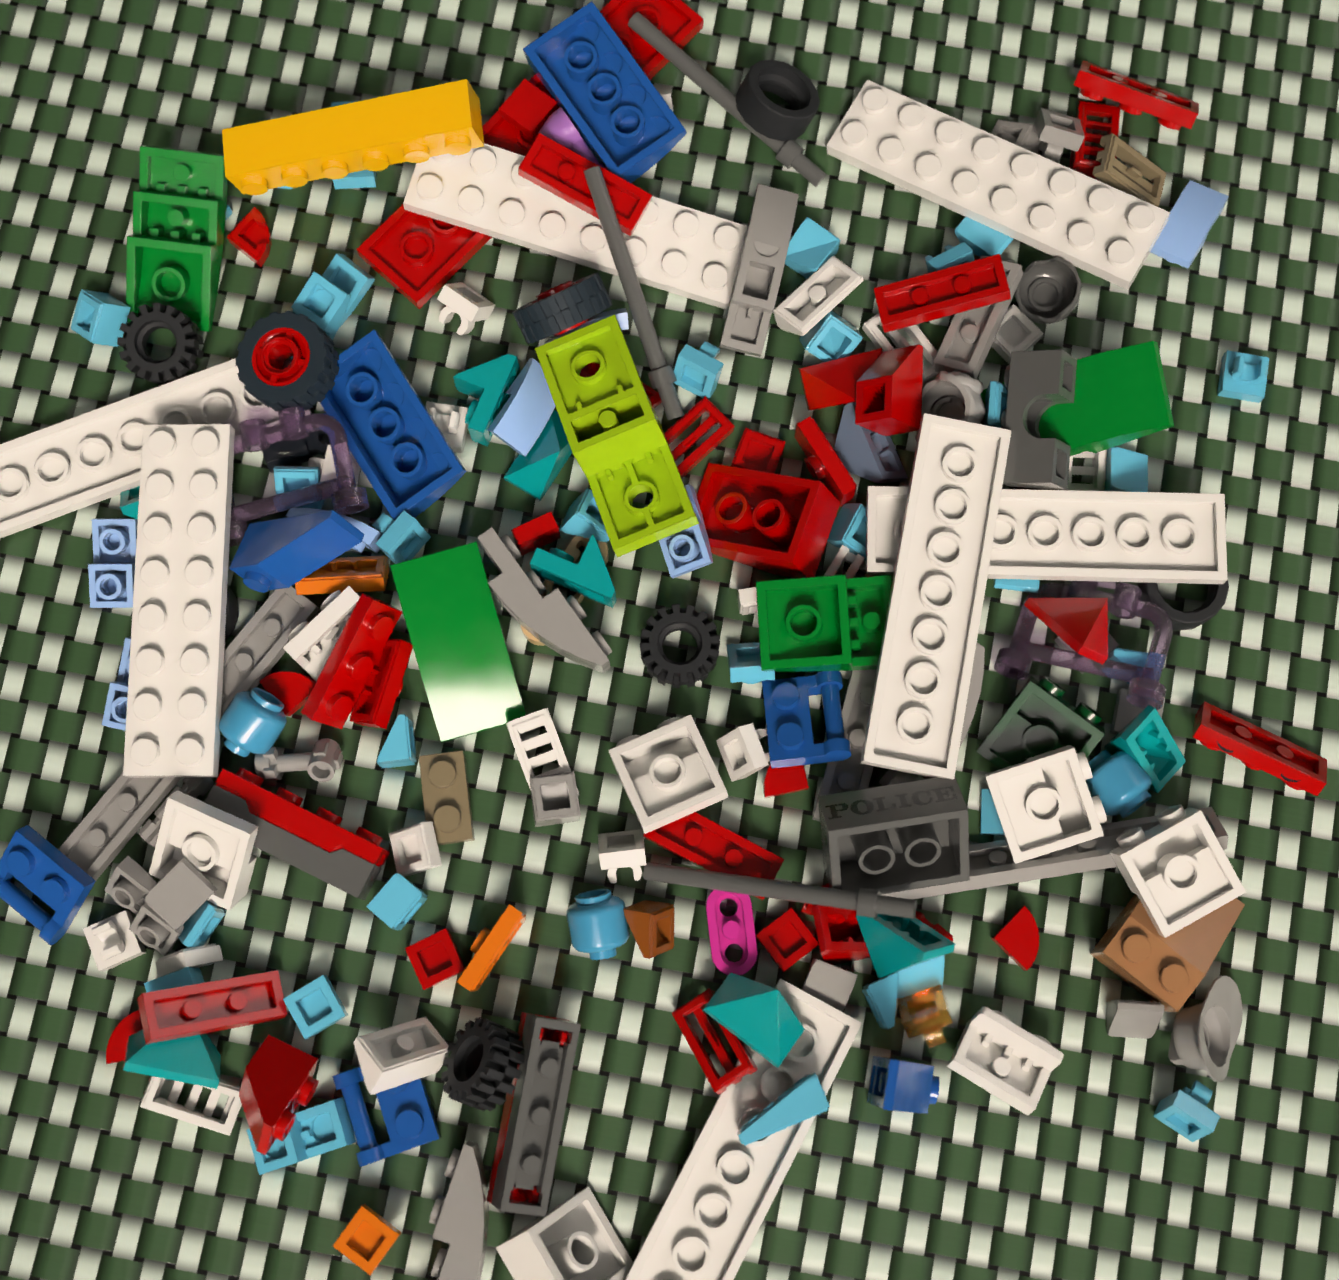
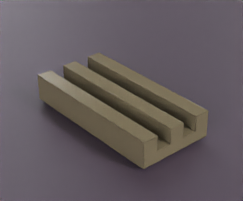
M1113 133L1101 137L1100 145L1105 149L1097 153L1096 160L1101 165L1094 167L1092 175L1111 187L1159 207L1167 173ZM1115 156L1122 160L1124 163H1126L1128 166H1130V168H1128L1126 165L1117 160ZM1142 176H1144L1146 179H1148L1150 182H1152L1153 185L1150 184V183H1149L1148 181H1146L1145 179H1143Z

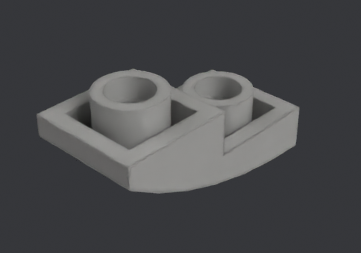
M127 856L115 868L104 891L110 894L118 905L131 910L137 915L129 930L135 933L143 944L156 949L166 956L173 948L184 926L182 925L176 930L173 929L145 903L144 897L157 882L137 862Z

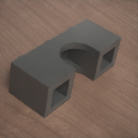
M1062 349L1011 352L1010 366L1006 367L1004 374V383L1008 396L1007 409H1004L1001 415V428L1012 430L1003 484L1013 489H1068L1071 447L1056 438H1041L1039 433L1040 418L1049 407L1062 403H1074L1077 359Z

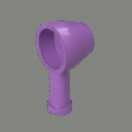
M561 107L555 110L548 117L538 134H543L606 169L602 163L598 162Z

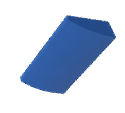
M592 1L523 48L528 64L552 98L558 102V106L564 110L598 162L602 163L608 171L630 183L634 182L661 160L687 134L686 129Z
M372 330L339 355V360H337L339 372L334 379L335 385L332 390L327 392L326 398L320 404L392 519L395 521L403 511H406L415 518L443 496L466 473V470L378 332Z

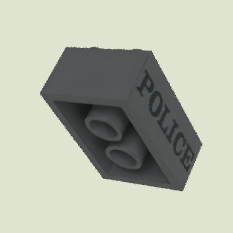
M937 777L818 796L823 864L830 888L859 892L860 888L880 890L881 894H888L970 880L968 808L955 777L954 780Z

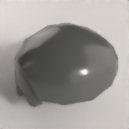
M1055 256L1052 259L1032 262L1023 272L1014 296L1021 313L1035 323L1051 324L1066 319L1078 306L1082 284L1076 268L1063 258Z

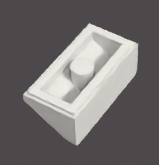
M832 256L774 309L773 313L777 326L783 331L804 336L864 281L863 276L835 256Z
M426 1016L356 1037L354 1041L364 1082L371 1095L437 1073L443 1065L444 1057H448L451 1052L447 1050L448 1044Z

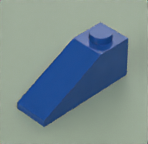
M334 510L251 523L243 536L229 569L242 577L243 583L248 588L257 592L265 593L268 590L289 588L361 543L365 534Z
M873 1055L867 1102L890 1111L928 1114L929 1104L935 1105L938 1099L939 1076H933L934 1066Z

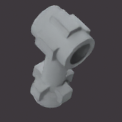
M327 738L318 740L314 745L313 752L282 754L281 749L273 747L265 754L255 755V772L261 778L281 780L283 772L307 770L312 779L319 782H327L334 777L335 770L340 769L343 754L339 744Z

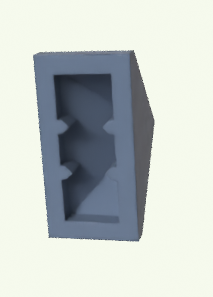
M856 402L846 404L833 449L847 471L875 483L902 482L908 477L891 437L883 436L856 425Z

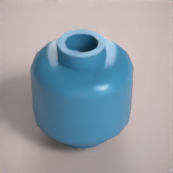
M254 687L251 692L241 691L237 693L219 722V730L226 738L224 745L235 754L243 757H248L250 752L254 754H265L268 752L286 726V715L282 711L284 704L277 697L260 688Z
M1104 750L1088 762L1093 778L1085 780L1091 797L1096 795L1100 797L1106 815L1114 816L1120 814L1122 818H1126L1151 798L1148 792L1152 784L1151 777L1126 752L1119 751L1111 756L1107 750Z
M609 889L591 890L576 895V902L570 905L566 912L572 946L579 952L589 953L591 960L614 957L617 955L616 948L625 944L630 937L629 926L624 916V901L617 896H612Z

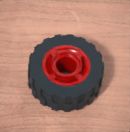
M597 272L572 282L569 280L537 295L536 300L516 309L512 313L526 343L530 344L552 335L558 336L586 323L589 321V318L613 304Z
M293 311L270 313V316L257 320L251 329L248 328L244 333L243 341L238 345L237 350L239 353L238 357H236V366L239 370V373H237L238 378L244 383V388L247 392L268 408L271 407L280 413L287 411L290 414L298 413V411L303 409L307 411L313 408V405L317 402L321 403L326 398L327 392L332 390L335 385L334 379L339 372V367L337 366L339 355L334 349L335 344L324 330L301 313L300 315L295 314ZM293 356L291 364L282 369L286 359Z

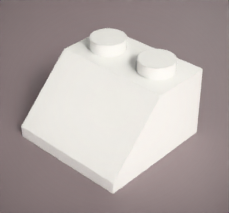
M589 1186L547 1212L546 1217H539L496 1247L514 1280H625L633 1264L632 1259Z

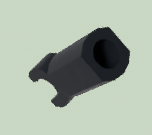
M322 421L313 426L310 433L304 434L301 431L262 444L261 449L269 471L274 473L273 468L275 466H295L307 462L309 458H313L312 456L317 454L325 457L327 445H339L338 441L329 444L321 443L324 435L335 431L332 422Z

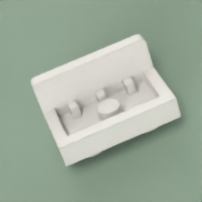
M350 586L343 592L338 590L328 596L320 607L322 611L310 623L304 621L295 627L287 638L289 642L283 647L315 681L319 678L360 598Z
M983 1006L967 1022L947 1067L1028 1116L1036 1109L1051 1071L1061 1064L1064 1054L1052 1047L1051 1043L1044 1037L1031 1034L1014 1024L1004 1013Z

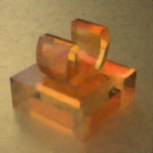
M941 984L898 999L902 1024L909 1039L923 1034L929 1048L947 1042L942 1031L943 1026L953 1022Z

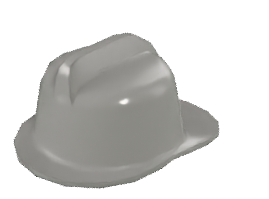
M1219 976L1211 984L1204 1002L1183 1008L1176 1014L1170 1039L1168 1057L1172 1063L1184 1065L1190 1069L1205 1070L1214 1082H1222L1227 1076L1230 1058L1242 1024L1243 1008L1241 994L1237 984L1231 977Z

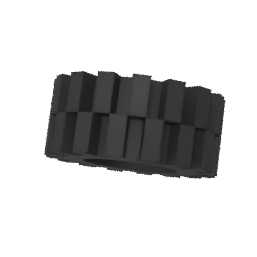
M153 303V307H149L146 304L139 307L140 313L137 314L132 311L127 315L131 322L128 325L121 324L119 330L125 332L124 338L117 337V345L123 347L124 351L119 352L122 360L128 363L126 367L131 372L136 373L137 376L162 385V383L167 384L188 376L187 372L189 370L194 372L197 370L199 365L195 364V360L197 357L201 359L203 357L204 351L199 349V344H204L203 337L197 333L200 330L199 327L190 320L189 316L172 306H165L161 303ZM157 329H169L176 339V348L173 354L161 361L152 359L146 349L149 335Z
M673 604L672 609L665 610V607L659 609L655 617L651 615L647 620V626L645 629H642L641 659L643 665L645 664L647 672L651 677L655 676L660 684L665 686L668 683L672 685V688L680 689V685H687L689 688L695 686V682L699 680L704 681L708 677V673L715 668L719 656L720 639L716 632L717 627L713 621L710 622L708 620V615L705 612L701 611L698 613L695 611V607L687 605V608H680V604ZM674 631L688 632L696 640L697 651L686 662H674L667 658L663 652L662 644L664 639Z
M479 1017L475 1018V1022L470 1020L465 1023V1031L458 1030L455 1034L458 1039L456 1044L450 1042L447 1049L452 1051L450 1058L444 1057L443 1066L448 1067V1069L441 1073L442 1081L447 1082L443 1089L445 1093L449 1094L448 1097L450 1099L482 1111H492L496 1109V1104L502 1105L506 1101L505 1092L512 1094L516 1088L512 1081L514 1078L520 1079L522 1071L517 1070V1066L524 1063L525 1055L519 1053L524 1049L523 1041L518 1040L520 1035L517 1032Z

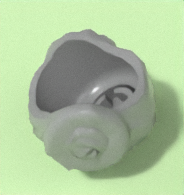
M940 371L937 378L928 382L922 389V416L926 413L980 424L984 420L986 413L981 397L984 387L983 383L960 371ZM919 430L916 431V432H917V434H916V436H915V440H916V441H917V438H918Z

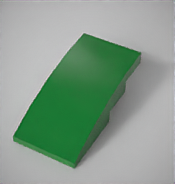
M149 145L140 146L139 190L133 191V235L127 236L126 305L131 307L129 313L132 311L137 314L140 313L139 307L145 304L153 307V303H161L165 306H172L189 316L190 320L197 324L200 329L199 331H212L219 286L227 206L228 179L225 177L224 154Z
M1149 341L1077 359L1074 403L1056 404L1049 407L1043 413L1039 421L1041 438H1056L1071 447L1070 456L1085 451L1098 453L1173 427L1174 422L1158 343L1156 341ZM984 389L981 393L984 407L987 389Z
M477 542L390 565L441 742L503 726L509 721L526 716Z
M846 575L756 582L761 670L805 672L877 670L893 581L891 575L847 579Z

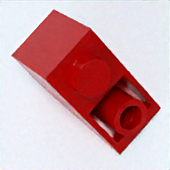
M917 344L882 352L856 382V425L883 436L919 430L922 418L923 346Z
M271 1035L267 1036L245 1067L239 1093L256 1150L264 1155L267 1154L276 1139L280 1141L285 1140L296 1119L295 1109L299 1104L307 1106L319 1083V1080L313 1078L318 1058Z

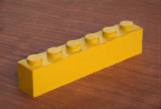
M467 79L222 129L225 177L242 194L262 195L268 189L283 186L302 187L308 181L323 178L342 179L348 173L363 170L382 171L388 168L389 165L403 162L422 163L430 157L448 153L462 155L468 153L473 148L484 146L480 99Z

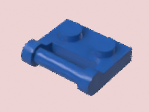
M821 671L812 676L762 681L771 769L837 762L851 757L850 741L845 738L839 694V691L843 688L840 671ZM822 694L827 740L824 743L814 744L808 696Z
M26 825L16 830L0 859V898L40 931L39 937L47 944L53 945L58 942L69 929L96 880L33 828ZM13 877L56 911L53 917L11 882Z
M361 1067L332 1076L336 1090L341 1089L360 1150V1152L356 1153L360 1167L441 1138L423 1078L376 1093L390 1141L378 1145L359 1082L364 1081Z

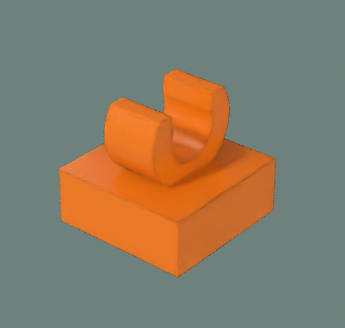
M364 1204L336 1240L333 1247L367 1274L371 1275L402 1232Z

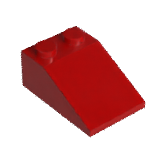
M708 463L697 493L712 554L779 576L794 579L815 577L841 503L821 481Z

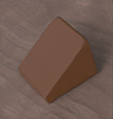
M644 900L624 908L625 919L644 958L650 959L673 949L674 904Z

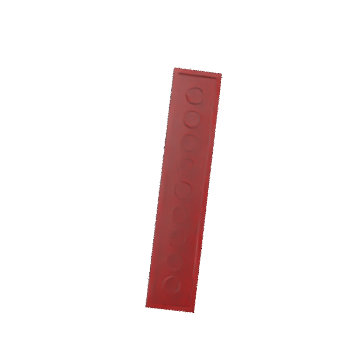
M611 0L600 10V13L649 80L669 61L628 26L629 20L636 12L644 16L681 49L703 28L704 19L682 0ZM535 74L529 82L552 97ZM499 110L482 126L485 144L526 156L538 136L537 134L531 139L502 118ZM402 204L357 248V252L367 264L420 309L492 237L405 210Z

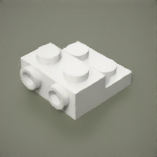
M691 715L684 718L673 717L659 724L656 730L642 736H628L619 741L615 748L608 750L645 834L728 798L724 783Z
M1071 745L1028 758L1025 762L984 775L1015 864L1104 836L1100 823L1107 821L1103 804L1098 795L1091 797L1085 781L1093 778L1088 760L1084 752L1076 754L1075 748Z
M175 791L167 798L149 874L162 879L182 858H185L217 888L207 901L217 907H223L230 911L247 895L257 857L251 854L259 826L180 791Z
M1182 805L1172 806L1158 814L1156 818L1160 824L1146 832L1141 827H1137L1123 833L1116 839L1119 847L1110 851L1131 892L1137 894L1158 934L1164 938L1246 893L1202 811L1191 807L1184 810Z

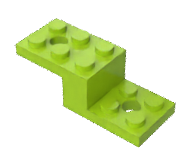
M615 314L535 348L570 448L588 479L609 540L617 557L699 524L660 421L646 394ZM587 364H600L599 370L590 377L579 376L580 371ZM644 492L653 494V499L648 506L644 508H634L632 506V502L637 495Z

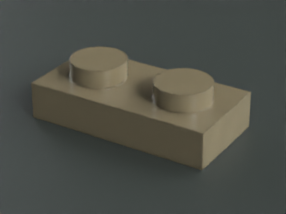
M461 750L419 756L425 821L433 822L437 845L475 841L465 752Z

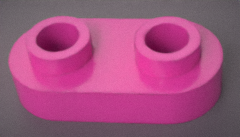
M713 890L706 902L712 961L715 967L725 975H729L730 972L743 975L754 966L757 959L756 936L750 897L746 894ZM730 899L736 903L737 911L733 916H725L721 913L720 903L723 900ZM734 944L741 948L742 958L738 962H731L726 958L725 950L729 945Z

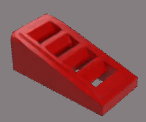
M1079 101L1076 118L1080 119L1085 137L1078 152L1071 150L1069 168L1100 181L1092 174L1094 167L1101 165V163L1097 160L1084 158V154L1097 156V153L1105 148L1087 146L1085 141L1100 144L1101 137L1106 135L1088 133L1086 128L1107 131V135L1113 133L1118 137L1120 108ZM1087 115L1109 118L1108 123L1087 120Z

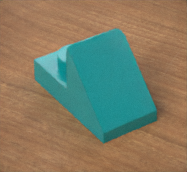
M506 354L454 375L453 380L459 392L479 399V401L473 400L465 418V424L468 425L472 441L488 447L493 434L487 429L509 399L510 395L506 392L521 372L517 356Z
M594 534L591 535L578 565L573 563L575 560L573 556L560 549L550 548L549 552L536 548L530 561V566L537 576L606 606L614 607L617 601L615 589Z

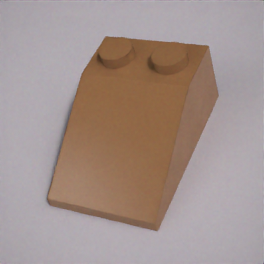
M1135 894L1090 954L1148 1001L1161 1002V1005H1164V1012H1179L1205 977L1245 904L1235 898L1164 938L1158 934L1139 897Z

